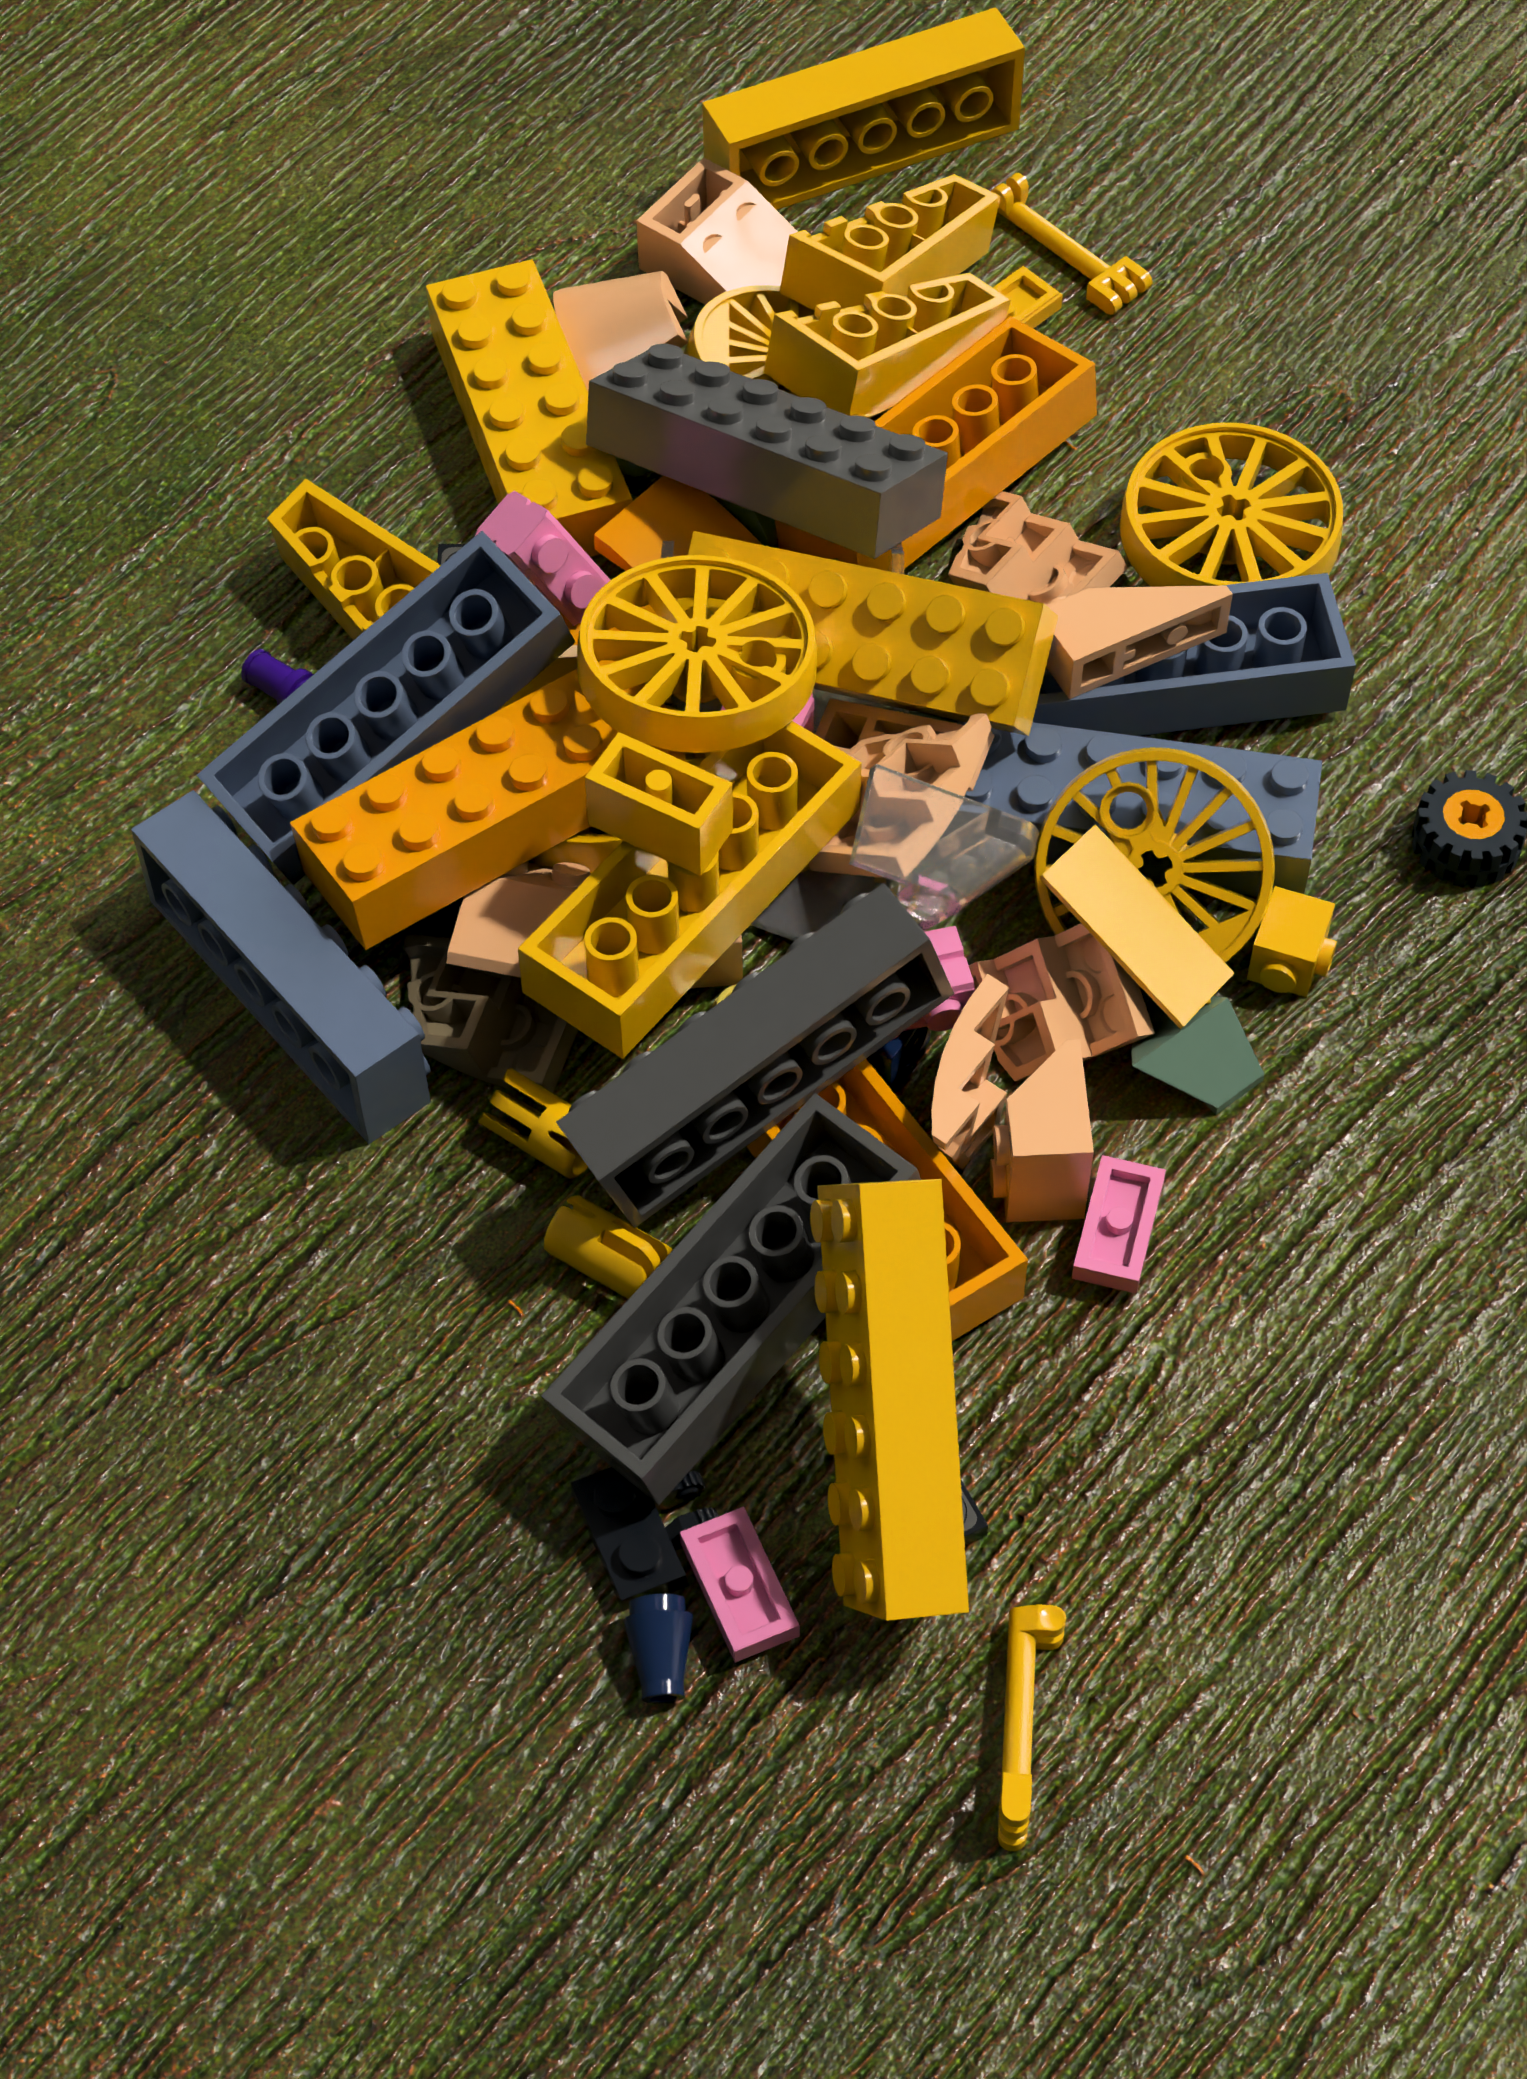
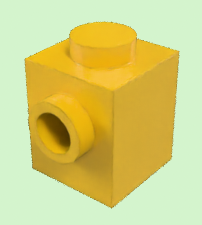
M1274 886L1266 913L1253 945L1247 980L1260 983L1275 992H1290L1307 997L1315 974L1327 977L1335 953L1337 941L1328 939L1335 903Z

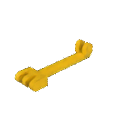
M1021 173L1013 174L1007 178L1006 184L1000 183L991 190V192L1001 196L997 210L998 213L1091 280L1087 285L1086 299L1106 314L1113 315L1122 308V303L1128 304L1137 297V292L1143 293L1152 286L1151 275L1127 256L1109 266L1026 206L1029 185Z
M1036 1604L1019 1606L1009 1611L1002 1779L998 1817V1842L1007 1851L1022 1849L1027 1840L1032 1796L1031 1756L1036 1649L1054 1650L1060 1647L1063 1642L1066 1625L1065 1612L1060 1607L1054 1605Z

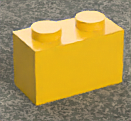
M620 732L616 734L585 776L588 825L699 876L703 874L733 831L732 782Z

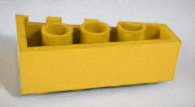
M953 174L905 192L902 203H884L880 201L867 206L864 217L848 222L844 217L839 216L824 222L823 232L813 236L806 230L789 235L779 293L814 311L816 305L836 301L841 306V309L862 305L865 294L884 291L886 294L905 296L908 293L909 285L959 275L988 253L1001 196Z
M965 273L909 285L908 293L905 296L886 294L884 291L865 294L862 305L841 309V306L836 301L818 304L815 307L814 315L797 318V315L792 310L776 313L773 318L764 373L799 397L819 399L826 404V407L849 416L870 418L895 406L1006 320L1011 299L971 273Z
M306 478L267 518L281 558L353 640L441 566Z

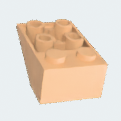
M703 157L636 220L639 269L646 273L663 271L668 275L675 289L706 305L716 296L732 289L754 285L780 286L789 235L798 231L747 180Z

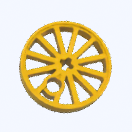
M1204 424L1184 429L1166 437L1154 445L1139 460L1130 476L1123 498L1120 535L1128 560L1139 576L1151 587L1222 586L1328 573L1329 575L1336 562L1341 543L1343 503L1338 484L1328 467L1315 453L1295 439L1272 429L1251 424ZM1225 459L1246 461L1236 486H1233L1231 467ZM1262 465L1279 471L1253 488ZM1168 476L1178 486L1169 485L1156 480L1160 477ZM1298 486L1305 488L1309 492L1307 494L1285 496ZM1146 505L1164 511L1139 514L1138 508ZM1319 519L1325 523L1326 528L1301 521ZM1180 536L1161 549H1157L1150 541L1151 539ZM1287 546L1309 551L1314 554L1309 559L1304 561L1299 556H1297L1292 550H1290ZM1198 552L1207 555L1200 574L1192 573L1179 566ZM1261 557L1281 575L1262 579L1255 558ZM1221 564H1237L1242 582L1216 580L1215 578Z
M684 555L657 559L635 566L605 584L591 599L581 620L577 644V674L583 695L597 715L611 727L622 734L653 747L678 752L707 753L736 749L763 740L781 730L801 712L812 694L816 680V637L814 624L806 605L794 590L776 576L761 568L738 560L707 555ZM694 597L693 617L691 619L675 598ZM708 598L726 600L707 619ZM649 604L657 615L640 607ZM752 609H755V610L761 612V613H758V614H755V615L746 617V616L751 612ZM615 627L622 631H613L608 629ZM785 635L791 639H782L777 637ZM601 660L616 661L604 666H600L598 663ZM786 669H793V672L787 675ZM648 682L635 696H631L623 691ZM672 694L686 702L685 711L661 708V706ZM718 698L726 709L722 711L700 712V703L710 702Z

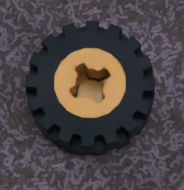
M1465 770L1463 778H1459L1456 772L1445 774L1443 783L1438 779L1433 781L1429 785L1428 791L1424 792L1420 799L1411 836L1414 837L1412 843L1414 854L1421 853L1419 863L1425 869L1434 866V877L1443 881L1447 875L1454 878L1453 885L1464 887L1466 880H1472L1474 887L1485 886L1488 877L1494 883L1503 879L1505 872H1511L1516 866L1527 834V812H1524L1526 803L1521 795L1512 797L1513 786L1508 782L1501 786L1495 784L1497 776L1486 773L1484 779L1477 778L1476 771Z

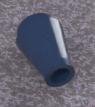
M652 1594L629 1601V1616L623 1619V1623L641 1683L643 1702L670 1703L685 1698L684 1678L693 1614L686 1611L685 1598L676 1594Z

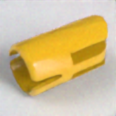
M512 1068L507 1069L502 1079L512 1087L547 1107L546 1110L541 1113L523 1101L500 1090H495L490 1103L532 1129L528 1136L506 1121L486 1112H483L479 1118V1124L566 1178H576L587 1170L588 1166L556 1123V1121L569 1112L572 1105Z
M579 1195L571 1196L567 1199V1202L573 1205V1210L566 1206H561L557 1210L544 1237V1249L548 1254L627 1299L636 1292L673 1251L667 1244L636 1227L634 1228L628 1222Z

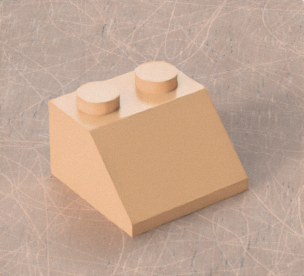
M527 861L465 895L447 951L446 963L521 978L518 947L590 875V869L576 863L563 862L550 867Z
M1067 1039L1009 1096L1006 1104L1005 1124L993 1126L994 1159H990L992 1198H1004L1006 1223L1084 1219L1094 1151L1080 1039Z

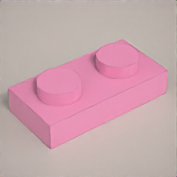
M1102 1155L1073 1265L1072 1279L1137 1294L1166 1169Z
M744 1507L680 1532L681 1546L735 1663L800 1636V1625Z

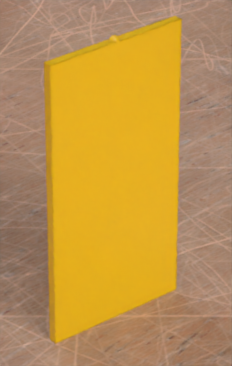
M1096 824L1039 877L1180 1029L1205 1004L1211 1003L1210 998L1234 974L1228 965Z

